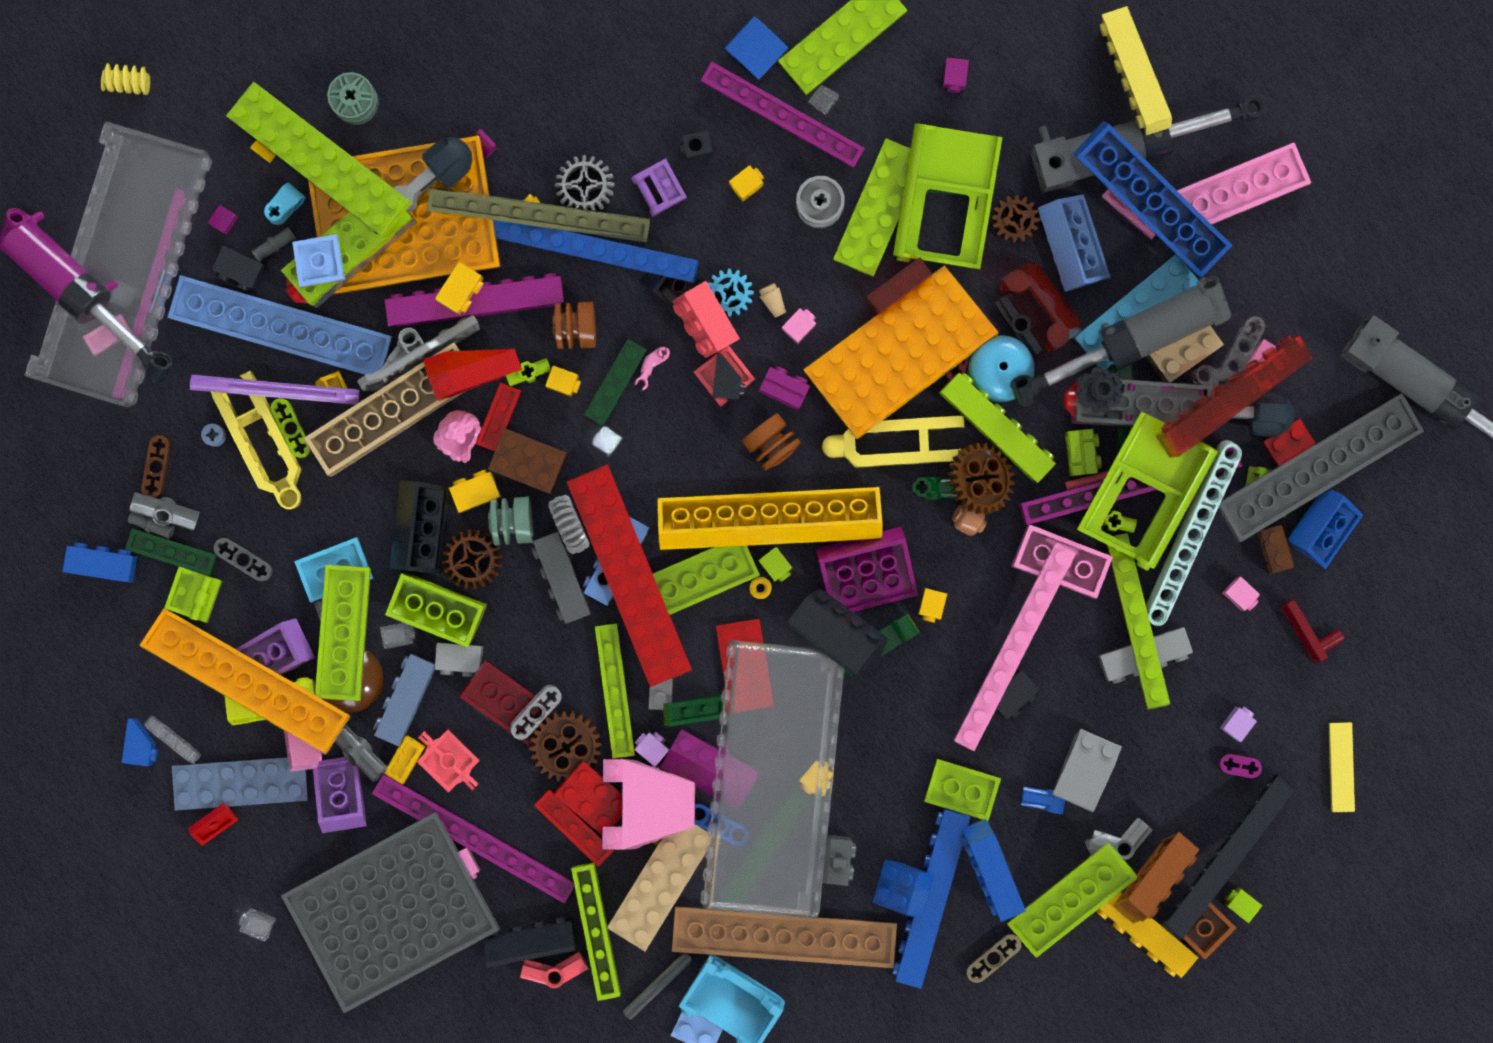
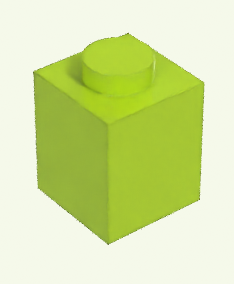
M777 547L759 560L774 581L779 579L782 582L791 575L789 570L792 567Z
M1238 887L1235 890H1230L1225 897L1227 901L1224 905L1248 923H1250L1262 907L1260 903Z

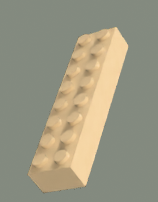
M452 343L437 354L460 351L455 343ZM422 362L304 439L326 474L332 477L461 394L440 402L436 400L425 364Z

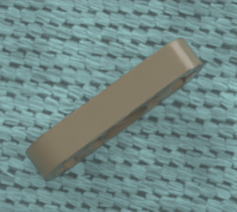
M1008 933L995 942L967 966L966 975L969 980L974 983H980L1019 952L1021 948L1020 939L1015 934ZM1007 939L1011 941L1015 939L1014 945L1016 947L1013 950L1010 947L1007 948L1005 953L1008 955L1004 957L997 947L1000 945L1003 949L1007 946ZM997 952L1000 955L999 962L990 964L987 960L989 953ZM983 959L985 964L991 969L987 971L984 967L980 971V977L976 975L972 977V968H980L982 966L980 961Z

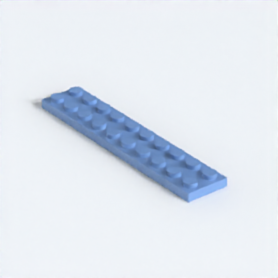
M181 275L168 314L169 319L364 375L374 373L382 368L386 362L393 339L392 336Z

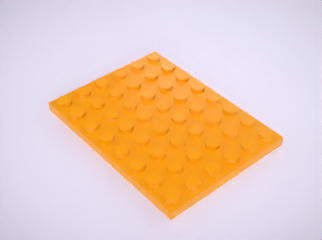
M480 136L461 138L472 152L473 161L470 170L451 188L446 187L440 180L431 187L489 195ZM435 143L352 157L391 187L407 186L428 168L422 159V155ZM309 181L317 238H319L349 211ZM429 188L418 197L417 207L410 213L417 223L334 294L449 276L458 262H461L473 271L500 267L493 220L428 211Z

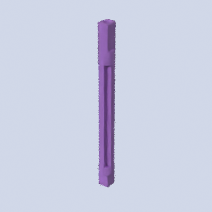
M192 375L190 380V390L354 405L359 403L360 390L202 375Z

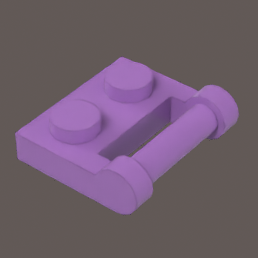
M666 159L631 178L645 198L652 217L687 199ZM649 176L664 201L659 205L644 180Z

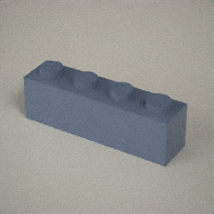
M410 654L409 657L406 656L401 665V669H403L401 677L395 678L391 688L394 689L391 698L387 697L382 708L385 710L382 718L378 717L373 728L376 730L374 736L397 746H400L406 736L435 671V663L415 654Z

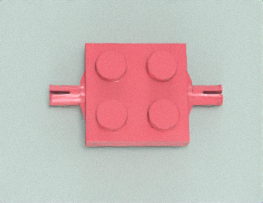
M449 729L436 740H433L425 731L418 737L427 748L424 755L417 762L447 792H450L462 781L471 790L479 784L469 774L480 759Z

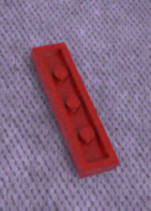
M549 789L534 806L599 867L614 850L603 849V839L574 811L554 796V792Z

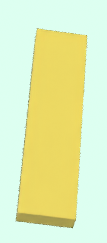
M1328 723L1331 812H1355L1352 723Z

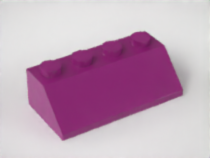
M681 729L661 765L662 769L695 782V787L736 810L739 809L759 774L758 770L684 729Z

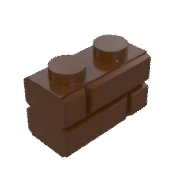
M1282 525L1258 531L1257 536L1264 560L1268 563L1266 565L1268 573L1274 574L1294 568Z

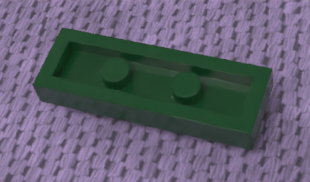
M717 695L663 703L664 726L670 727L726 718L725 696Z

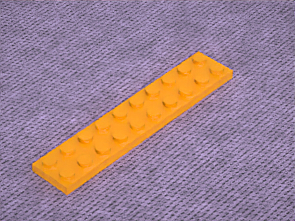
M165 608L140 644L143 649L325 755L350 718L347 713Z

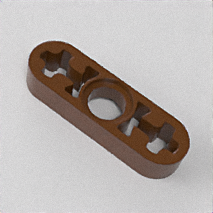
M162 435L154 436L149 442L141 486L142 493L153 498H159L163 493L171 450L170 440ZM160 439L165 444V448L160 449L159 455H164V459L152 457L153 453L158 454V448L155 447V443H159ZM159 461L162 464V470L155 474L151 471L150 466L152 462ZM149 475L153 477H160V481L155 480L154 486L158 487L157 492H153L152 495H150L151 492L147 490V487L152 486L153 479H148Z

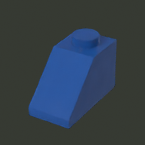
M129 718L127 721L122 763L152 766L158 757V749H155L156 743L137 718Z

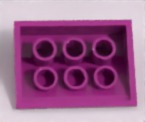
M901 527L882 531V539L847 540L815 548L826 592L852 612L918 596L906 538Z

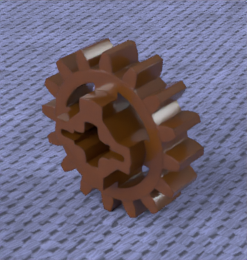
M1018 195L1015 196L1014 200L1007 196L1006 203L1000 200L998 204L1001 208L995 207L993 210L997 215L991 217V220L996 221L992 228L999 229L997 236L1005 235V242L1008 238H1012V244L1016 243L1017 238L1024 242L1025 235L1028 238L1033 236L1030 230L1036 231L1038 229L1034 223H1038L1040 219L1034 215L1039 211L1032 210L1034 203L1027 204V197H1024L1021 201ZM1016 205L1023 207L1025 211L1018 209ZM1007 208V217L1001 219L1003 210ZM1013 214L1015 217H1020L1018 224L1015 221L1011 222L1010 219L1013 217ZM1030 219L1029 226L1024 231L1023 223ZM1008 227L1014 230V233L1007 231L1005 228Z

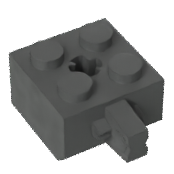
M824 835L820 870L821 883L848 886L849 880L853 881L854 867L850 865L851 858H855L856 845L852 843L851 837Z

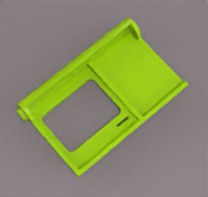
M915 123L893 255L897 256L898 261L910 262V258L980 269L1002 137ZM929 189L964 194L970 198L959 256L921 251L917 247L926 192Z

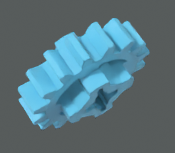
M728 269L727 274L720 270V277L717 278L713 275L714 283H708L714 295L715 292L721 295L722 301L720 306L724 312H728V317L732 316V312L739 316L740 309L742 308L746 311L747 307L745 304L752 303V300L748 298V296L754 295V291L748 290L752 283L745 282L747 279L746 275L739 277V270L735 274H732L731 269ZM725 279H730V282L727 284H719ZM738 282L742 284L745 294L739 292L737 288ZM733 285V293L736 295H731L726 302V293L724 291H728ZM735 301L741 302L735 307H729Z

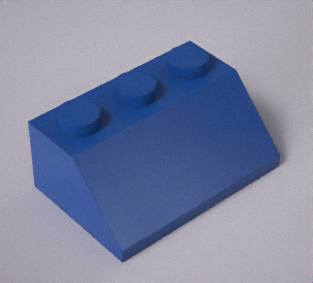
M1328 489L1316 496L1315 501L1308 511L1305 512L1287 541L1302 554L1326 569L1363 514L1345 496L1332 489Z

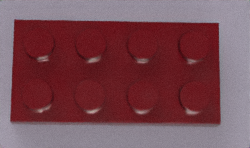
M487 660L483 662L459 694L460 698L510 733L511 722L536 696ZM541 699L538 701L545 709L548 707ZM538 706L532 707L529 715L532 718H537L541 715L542 710ZM555 709L547 715L550 719L553 718L554 711L557 713ZM526 715L523 717L526 720V722L522 726H520L519 724L516 725V733H518L519 731H521L522 733L525 732L524 725L527 722L530 725L533 724L528 720ZM532 732L521 741L531 746L533 742L530 741V737H536L537 735Z

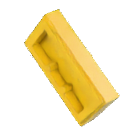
M406 735L384 774L403 785L426 746Z

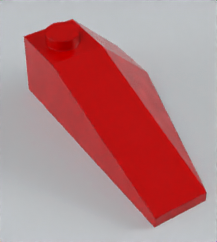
M515 349L442 352L423 360L436 400L439 402L522 370Z

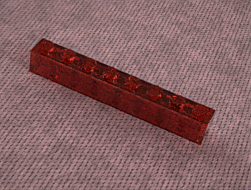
M1287 335L1278 341V346L1265 350L1262 353L1263 357L1259 360L1255 359L1247 363L1244 371L1231 375L1228 378L1229 382L1225 385L1220 384L1213 388L1210 396L1198 399L1194 403L1196 406L1191 410L1186 409L1179 413L1176 421L1164 424L1161 427L1162 431L1155 436L1169 458L1180 457L1310 361L1313 356L1300 335L1293 337Z

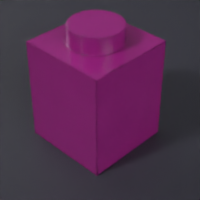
M946 58L942 88H947V91L952 93H959L960 90L965 89L969 60Z

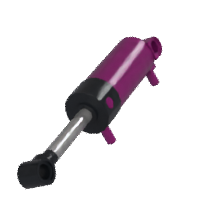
M9 209L0 234V249L47 291L79 324H85L97 318L143 361L142 366L146 369L145 376L151 382H164L172 365L171 357L164 352L150 351L105 309L111 298V291L118 287V283L112 280L103 285L37 225V222L44 219L42 212L39 211L30 216L20 209Z

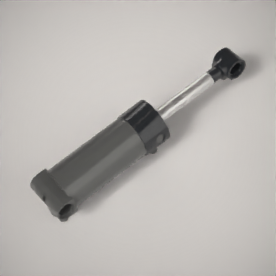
M1215 276L1200 277L1197 286L1112 325H1109L1107 322L1103 323L1101 330L1098 331L1102 346L1036 378L1029 375L1017 376L1010 383L1017 403L1021 406L1031 405L1038 399V395L1041 394L1040 390L1107 358L1115 370L1118 371L1213 324L1217 326L1229 320L1231 312L1219 278Z

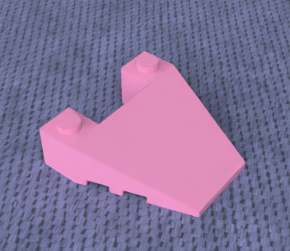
M603 760V782H623L622 827H603V849H637L648 843L659 841V839L694 828L695 782L672 773L664 772L637 760Z

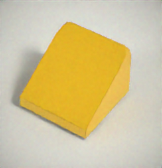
M258 140L250 147L269 163L276 156Z
M339 371L321 377L315 382L316 386L348 389Z

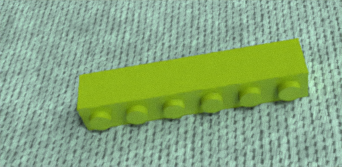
M956 373L939 391V394L994 446L1001 450L1034 483H1038L1056 464L1052 460L1054 456L1045 448L1041 450L1036 445L1038 441L1029 433L1025 435L1020 430L1022 426L1013 418L1009 420L1004 415L1006 411L999 404L993 405L988 400L989 395L985 391L977 390L972 385L974 381L967 374L963 373L961 375Z
M595 863L573 866L571 870L597 999L600 1001L620 997L621 990Z

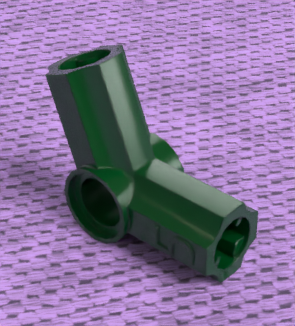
M920 477L912 485L913 492L918 497H922V500H942V498H956L958 495L957 492L951 493V490L955 487L948 484L953 479Z

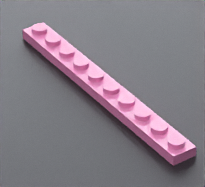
M1055 542L954 739L955 742L973 751L976 749L1076 552Z

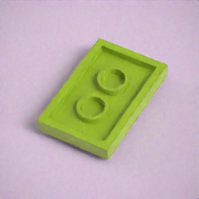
M936 759L924 802L988 821L1001 778Z

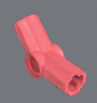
M580 951L554 966L528 959L524 961L520 978L542 983L551 988H558L566 981L589 969ZM553 971L558 972L561 980L558 982L551 981L549 973Z

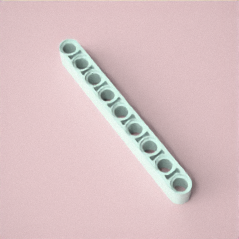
M1225 440L1217 446L1219 453L1193 499L1147 601L1146 609L1149 621L1153 625L1160 626L1167 621L1240 461L1241 449L1232 441ZM1233 447V454L1225 457L1226 449ZM1223 467L1224 474L1216 477L1217 469ZM1210 488H1215V494L1212 497H1206L1207 491ZM1202 508H1206V514L1198 518L1197 512ZM1191 529H1197L1196 535L1188 538V532ZM1182 549H1188L1187 555L1179 558V552ZM1178 569V575L1175 578H1170V572ZM1165 589H1169V595L1165 598H1161V592ZM1156 609H1160V615L1156 618H1152V612Z

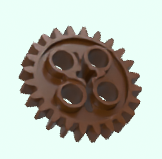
M979 442L967 445L964 449L958 450L959 455L953 456L955 462L949 464L953 471L949 472L948 475L953 477V480L949 481L948 484L955 487L951 490V493L957 492L958 495L955 500H962L961 507L968 506V512L975 511L977 515L981 513L986 515L999 511V508L1005 507L1004 502L1010 501L1008 495L1014 492L1009 488V486L1015 484V482L1010 480L1014 473L1008 472L1012 465L1005 464L1007 457H1000L1001 450L994 452V445L987 447V443L979 444ZM991 475L997 476V478H992L988 480H977L974 482H966L965 480L972 479L975 477L982 478Z
M562 710L561 716H558L554 711L552 719L547 716L545 718L546 723L541 722L539 724L540 730L535 729L533 731L537 736L530 737V741L535 743L529 746V750L535 751V753L530 755L531 759H538L534 763L535 767L542 765L540 773L543 774L548 771L547 777L549 779L556 775L557 782H559L561 776H564L566 779L582 760L589 766L591 762L597 763L598 761L594 758V755L601 754L599 750L595 749L601 746V742L595 741L600 735L599 733H592L596 726L591 725L588 727L590 719L587 718L582 721V713L575 717L573 710H571L569 716L566 715L565 710ZM566 726L574 727V732L572 735L566 736L563 734V729ZM578 735H582L580 739L574 740ZM548 738L556 740L555 745L551 748L544 746V742ZM562 742H565L566 744H568V746H569V749H568V750H565L564 748H562V745H561ZM579 744L586 746V750L582 754L575 753V747ZM556 752L552 757H548L550 753ZM561 756L568 759L567 763L563 766L556 764L557 758Z

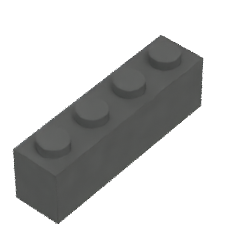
M555 532L533 541L535 546L531 547L535 559L540 558L543 567L539 569L543 579H548L551 587L548 588V592L552 601L556 600L559 606L556 609L559 620H564L565 624L591 615L560 533Z

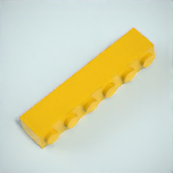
M1121 892L1096 911L1105 920L1107 917H1110L1114 921L1112 926L1123 934L1125 931L1132 936L1129 940L1139 949L1142 945L1148 949L1147 955L1156 963L1161 960L1166 965L1163 969L1173 977L1177 974L1182 978L1199 958L1152 918H1146L1143 922L1138 921L1136 923L1129 921L1113 907L1121 896Z

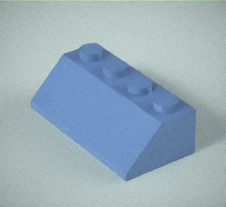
M1084 195L1057 199L1038 208L1040 219L1047 235V241L1050 244L1054 262L1065 292L1111 278Z

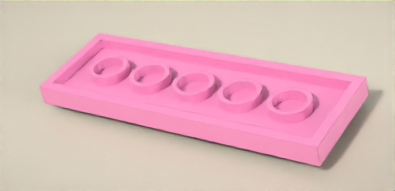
M1291 143L1177 191L1212 225L1311 184V181L1295 143Z

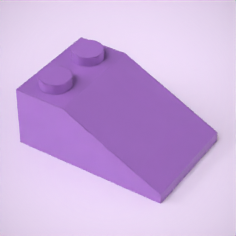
M296 618L281 622L236 648L239 652L281 676L315 658Z
M345 757L320 761L317 768L313 769L318 823L322 833L367 826L359 767L357 765L353 766Z

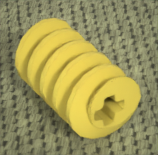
M107 63L101 76V89L105 91L107 88L109 92H113L116 89L118 93H122L125 90L128 94L132 93V91L135 94H140L142 91L144 95H148L150 75L146 73L143 66L139 73L136 66H133L131 72H129L127 65H124L123 70L120 71L118 64L115 65L114 70H111L110 64Z

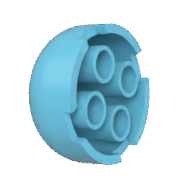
M998 335L988 340L970 355L967 374L974 381L972 385L977 390H983L989 395L988 400L1008 402L1016 399L1010 387L1011 381L1020 375L1034 376V360L1029 349L1021 341L1010 336ZM1000 363H1006L1007 370H1001L999 367Z

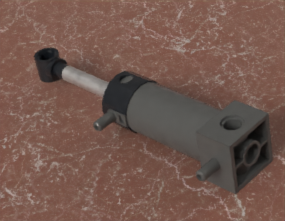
M1251 95L1246 100L1237 102V106L1172 124L1171 128L1147 136L1144 129L1139 128L1136 118L1133 121L1113 126V128L1146 161L1172 154L1171 138L1237 119L1241 121L1256 120L1265 111V102L1260 96ZM1249 103L1256 105L1257 113H1252L1248 110ZM1046 126L1038 129L1042 143L1035 144L1030 154L1042 194L1072 186L1076 180L1094 176L1072 154L1091 133L1065 140L1064 136L1050 140ZM1049 162L1055 163L1057 165V169L1052 168L1049 165Z
M1375 315L1362 321L1339 354L1340 357L1363 373L1373 372L1429 411L1431 415L1451 429H1455L1465 419L1493 439V422L1473 409L1479 398L1477 392L1457 378H1453L1396 338L1399 332Z

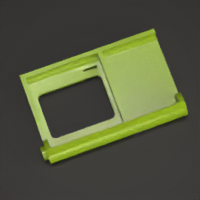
M1141 411L1077 530L1138 560L1137 565L1145 570H1149V568L1154 569L1219 451ZM1129 477H1134L1165 493L1162 504L1140 544L1136 547L1101 530L1102 524Z

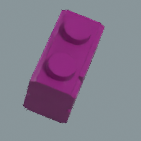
M776 366L775 369L770 367L759 389V393L799 411L810 388L807 385L808 380L798 375L792 378L786 375L787 370Z

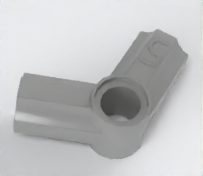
M1137 817L1121 838L1094 830L1089 849L1098 851L1109 842L1119 854V845L1127 843L1130 847L1129 853L1120 856L1124 860L1130 859L1151 833L1152 829Z

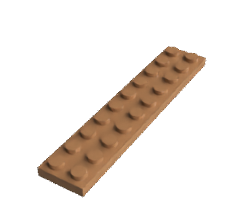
M675 906L672 952L894 968L897 923Z

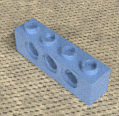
M630 517L638 539L642 544L650 528ZM597 559L593 566L596 569L592 577H587L582 587L585 588L584 594L608 606L613 594L609 584L601 585L598 581L599 575L604 572Z

